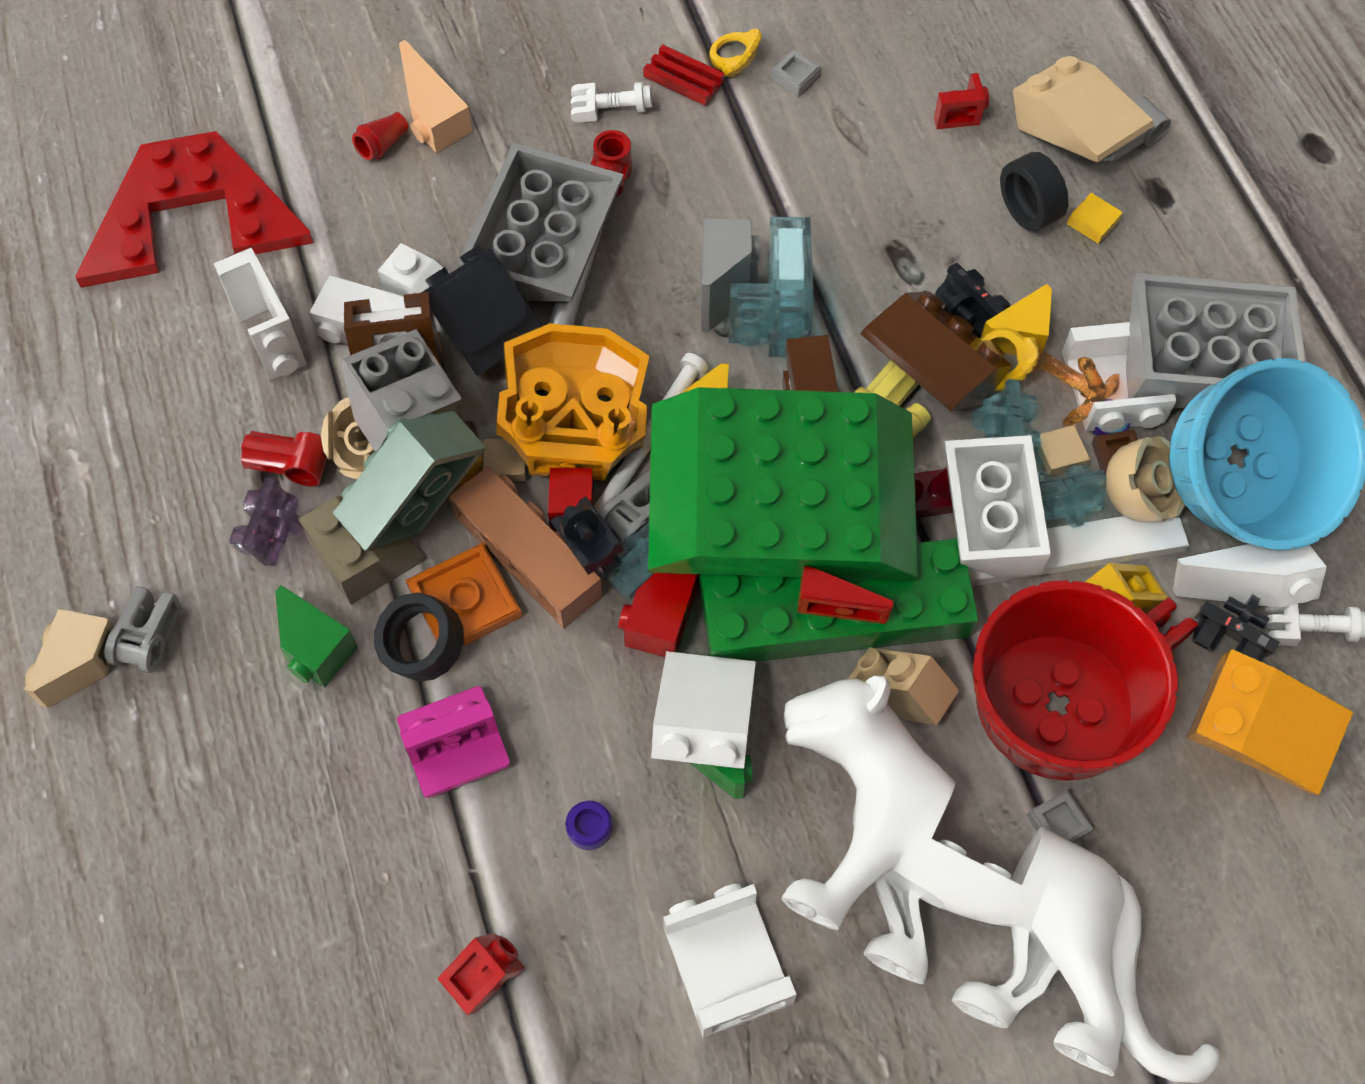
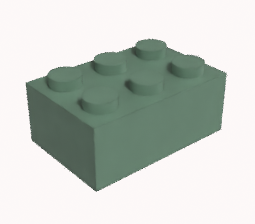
M454 411L439 414L430 413L423 417L409 420L403 418L395 422L386 433L387 440L382 447L371 454L364 462L365 470L359 478L348 485L342 492L343 500L333 514L365 551L419 535L486 449L485 445Z

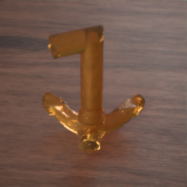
M1046 352L1040 353L1037 364L1033 366L1031 372L1043 369L1079 391L1081 396L1086 398L1082 405L1077 409H1073L1066 418L1062 419L1063 426L1075 425L1085 420L1094 402L1104 401L1113 396L1120 387V374H1113L1104 383L1091 358H1078V368L1082 372L1081 374Z

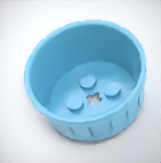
M1291 358L1269 359L1248 365L1234 371L1220 382L1210 385L1198 393L1181 413L1170 440L1169 467L1173 483L1178 495L1191 513L1211 528L1225 532L1239 541L1275 550L1305 547L1319 541L1320 537L1324 538L1333 532L1343 522V518H1347L1360 496L1359 491L1360 489L1362 490L1365 482V429H1363L1364 422L1353 399H1350L1351 395L1344 386L1333 376H1329L1328 372L1311 363H1301L1302 360ZM1233 445L1237 449L1245 448L1247 451V455L1243 458L1244 466L1242 468H1239L1237 464L1228 463L1227 458L1232 455L1230 447Z

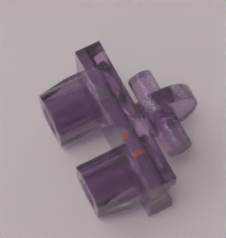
M265 478L261 489L247 491L243 505L244 511L251 518L248 525L234 527L229 539L230 544L241 553L253 555L264 566H275L282 544L286 542L288 534L298 535L303 532V528L298 520L300 516L296 514L298 499L283 490L280 486V481L276 478Z

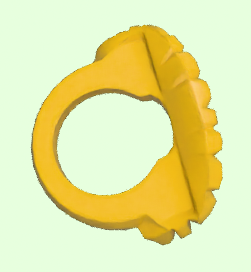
M751 29L745 33L733 32L718 38L712 44L709 53L712 65L722 70L726 77H735V74L737 75L744 68H747L755 58L762 38L761 31L759 29ZM739 41L747 47L742 55L730 58H723L717 55L718 49L727 42Z
M997 328L981 338L982 341H990L997 337L1007 338L1015 345L1017 351L1018 365L1014 370L1005 375L994 392L996 390L1003 391L1006 387L1012 388L1013 384H1018L1019 380L1025 379L1026 375L1032 372L1033 366H1036L1040 355L1038 351L1039 346H1036L1037 342H1035L1034 337H1023L1019 332L1010 328Z

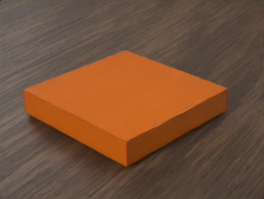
M484 543L405 580L411 593L419 592L433 596L457 612L464 629L463 646L522 617L521 609ZM422 612L437 641L439 636L437 618L431 613Z

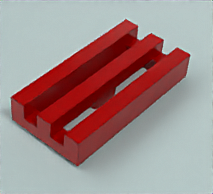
M663 44L659 48V54L652 56L651 64L647 63L643 67V77L704 106L708 104L723 85L725 73ZM660 68H662V69H664V70H666V71H668V72H670V73H672V74H669V73H667V72L661 70ZM690 82H692V83H694V84H696V85H698V86H700V87H702V88H704V89H706V90H703V89H701V88H699V87H697V86L691 84Z

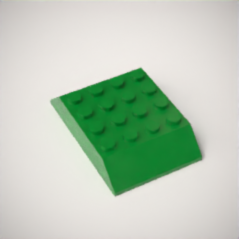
M697 387L652 404L648 573L802 577L803 567L809 566L837 578L917 580L911 412L876 393Z

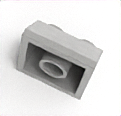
M703 218L701 331H710L749 300L750 284H757L759 236H752V219Z

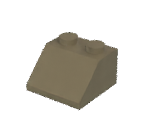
M337 496L301 516L298 520L308 542L350 605L425 560L411 538L365 551L333 514L343 500L342 496Z

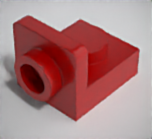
M979 73L970 74L967 90L938 93L934 113L936 130L980 125L983 110L989 107V91L987 86H982Z
M493 933L475 937L437 979L468 1016L476 1013L507 979L518 976L525 967L517 958L518 952L514 945L505 937Z

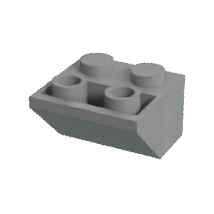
M417 329L352 354L341 361L354 420L375 452L387 440L386 433L395 422L403 418L409 420L423 417L430 413L439 414L455 411L462 399Z

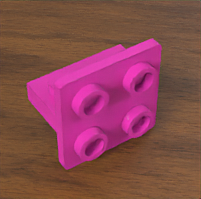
M480 686L473 687L397 717V723L401 731L400 736L405 750L413 765L423 796L427 799L510 767V760L499 734L494 714Z

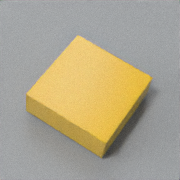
M1090 193L1069 216L1067 225L1099 244L1121 220L1123 212L1095 194Z

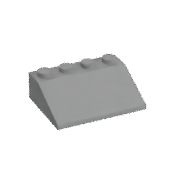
M513 142L461 256L478 244H480L483 250L492 246L528 301H572L622 183L623 174ZM460 258L457 262L458 268L463 265Z
M1144 273L1135 274L1126 361L1128 399L1175 394L1177 401L1173 408L1185 409L1198 393L1210 385L1220 382L1234 371L1248 365L1276 358H1291L1302 360L1301 363L1306 362L1296 287Z

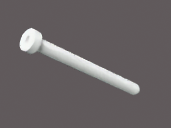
M686 353L679 362L682 370L663 400L682 393L692 385L695 379L702 378L709 369L708 364L698 355ZM651 419L646 425L643 448H638L625 457L594 505L598 513L611 498L625 490L650 451Z

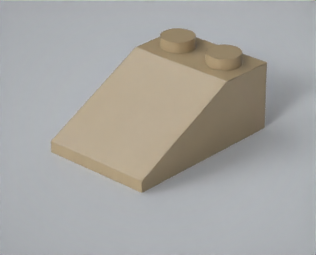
M1073 56L1058 59L1054 65L1039 74L1029 77L1026 82L1013 89L1017 128L1097 163L1154 127L1153 119L1095 65Z

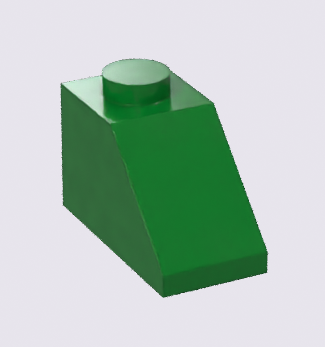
M280 585L275 591L280 646L289 662L286 668L302 682L308 684L312 679L325 688L358 646L350 629Z

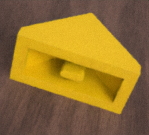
M1045 284L986 321L981 338L991 330L1010 328L1019 332L1023 337H1034L1035 342H1037L1036 346H1039V358H1041L1049 336L1052 288ZM997 337L990 340L1004 353L1017 355L1016 347L1009 339Z

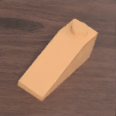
M404 40L399 43L413 118L410 126L420 143L426 142L435 153H438L473 132L469 106Z

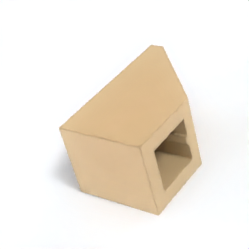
M58 609L53 622L48 624L44 630L43 646L36 662L29 667L26 673V686L24 690L39 706L49 708L106 677L111 664H108L105 660L104 649L108 635L115 626L108 618Z
M870 647L858 660L856 668L848 678H857L865 682L873 676L883 675L889 681L891 688L887 704L897 716L907 721L937 726L959 692L958 688L932 656Z

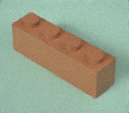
M487 466L448 496L453 515L480 544L484 543L488 552L564 629L603 597L602 577L598 575L596 570L588 575L558 531L554 532L545 523L546 519L541 510L532 502L526 504L518 496L519 493L516 486L506 475L503 474L499 477Z

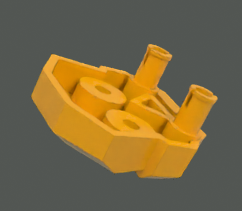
M549 323L504 342L506 390L499 392L496 435L504 438L517 450L528 466L529 475L548 476L550 468H593L594 480L605 481L607 474L623 457L638 448H643L646 435L647 405L639 401L650 356L611 330L596 327ZM537 390H546L549 394L539 396L535 392ZM601 395L609 396L611 400L608 402L601 401L598 397Z

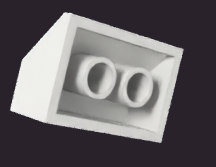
M1031 435L945 441L944 450L960 564L997 578L1042 575L1051 552Z

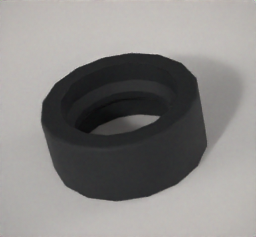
M1030 152L1009 162L1002 168L1000 187L1004 203L1011 216L1020 226L1028 231H1038L1059 221L1066 215L1069 200L1065 180L1058 167L1048 156L1041 152Z
M419 592L402 595L389 603L379 616L374 630V648L380 662L391 672L419 682L434 680L448 672L459 659L464 644V629L457 612L441 600ZM419 613H431L437 618L439 623V636L435 647L427 657L419 662L406 661L400 652V637L403 628L411 618Z

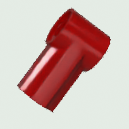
M251 431L250 434H245L241 445V463L244 468L283 474L290 481L302 486H318L328 461L323 451L321 435L312 432H299L293 438Z

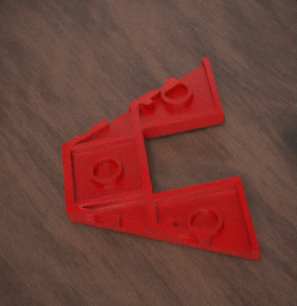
M217 131L140 145L75 277L79 286L83 288L159 273L152 212L226 199L232 246L235 254L252 248L256 255L313 244L310 230L220 134Z

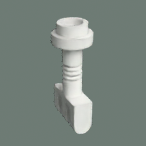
M635 82L633 91L598 94L596 83L577 84L571 88V120L576 123L598 121V109L636 106L637 112L643 113L646 112V108L653 107L651 86L643 85V82Z
M1298 603L1278 608L1264 606L1265 612L1272 614L1267 616L1270 620L1266 627L1277 629L1268 632L1267 635L1280 641L1279 646H1298L1301 640V631L1344 633L1345 639L1348 642H1358L1360 638H1365V611H1360L1358 607H1347L1345 615L1318 616L1316 614H1299Z

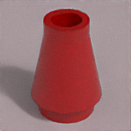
M395 112L390 116L359 125L356 132L352 135V142L356 151L364 159H380L403 134L409 131V125L402 114Z

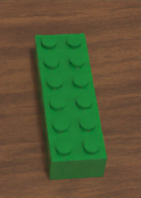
M957 538L917 543L918 578L916 581L840 578L893 601V609L888 622L885 624L799 613L797 608L801 577L699 574V590L708 656L760 662L869 649V647L881 648L968 638L978 623V616L968 566L960 564Z

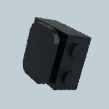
M480 244L459 257L463 265L453 272L449 273L446 267L425 279L429 287L422 291L429 292L434 316L477 376L504 359V342L544 326L493 247L491 246L483 250Z

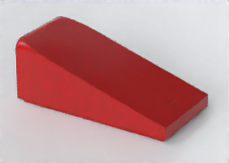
M809 566L803 567L797 608L799 613L880 624L888 622L893 609L892 600Z

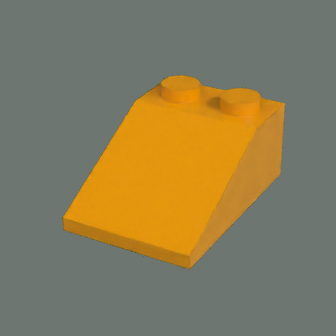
M1231 649L1220 657L1186 738L1318 796L1353 712L1284 672Z

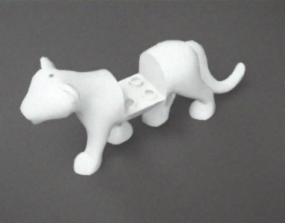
M883 675L873 676L865 682L857 678L838 680L814 691L799 695L785 704L784 723L788 729L785 736L787 743L814 750L841 764L850 775L857 789L853 813V838L846 856L833 875L824 884L805 878L792 883L781 898L789 909L819 925L839 930L853 903L870 885L874 884L888 921L890 933H883L874 937L863 952L864 956L879 968L918 984L925 983L928 972V957L919 906L920 899L940 909L973 920L994 925L1010 926L1014 953L1011 977L1004 984L995 987L983 982H965L956 990L951 1000L962 1012L995 1027L1008 1028L1023 1008L1045 994L1050 981L1057 971L1060 970L1074 992L1084 1015V1023L1078 1021L1066 1023L1058 1031L1053 1045L1061 1054L1090 1069L1114 1076L1119 1066L1120 1044L1123 1042L1133 1059L1151 1074L1167 1080L1198 1083L1207 1080L1213 1074L1220 1062V1053L1216 1047L1203 1044L1197 1051L1188 1056L1179 1055L1162 1048L1151 1036L1140 1012L1136 995L1135 974L1142 937L1141 907L1133 887L1118 875L1116 870L1103 858L1042 827L1033 836L1011 878V874L998 865L992 863H984L982 865L966 857L967 852L951 841L940 840L937 842L933 840L932 837L950 800L956 782L924 752L912 738L896 713L887 704L891 688L889 681Z

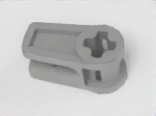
M650 469L622 493L611 498L599 511L602 519L614 535L621 540L620 543L627 551L638 547L649 534L648 499L650 498Z
M136 586L116 626L111 630L106 640L104 649L106 662L116 666L128 663L139 666V669L143 672H155L162 661L166 643L181 608L177 596L173 593L164 592L161 594L158 602L154 603L152 593L147 588ZM153 605H154L155 608H154V610H153L151 616H149L150 613H151V610H152V608H153Z

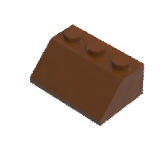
M925 290L923 292L904 293L861 332L865 339L950 411L985 404L1012 367L1003 358L1004 352L997 345L990 341L979 339L972 333L974 328L968 321L957 315L951 316L942 308V300Z

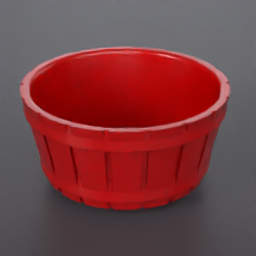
M1069 580L1039 583V586L1032 585L1013 594L1008 601H1003L987 619L988 623L984 624L979 634L973 662V682L981 724L994 746L1008 760L1034 775L1053 780L1074 781L1092 778L1124 765L1139 756L1161 736L1167 727L1165 725L1169 723L1175 710L1178 675L1176 664L1172 661L1174 657L1162 632L1159 633V628L1141 608H1136L1133 602L1108 588L1105 590L1102 589V586L1081 581L1069 582ZM1050 693H1055L1058 698L1064 696L1068 698L1069 703L1065 706L1067 714L1061 716L1056 710L1049 712L1045 706L1050 702L1048 697Z

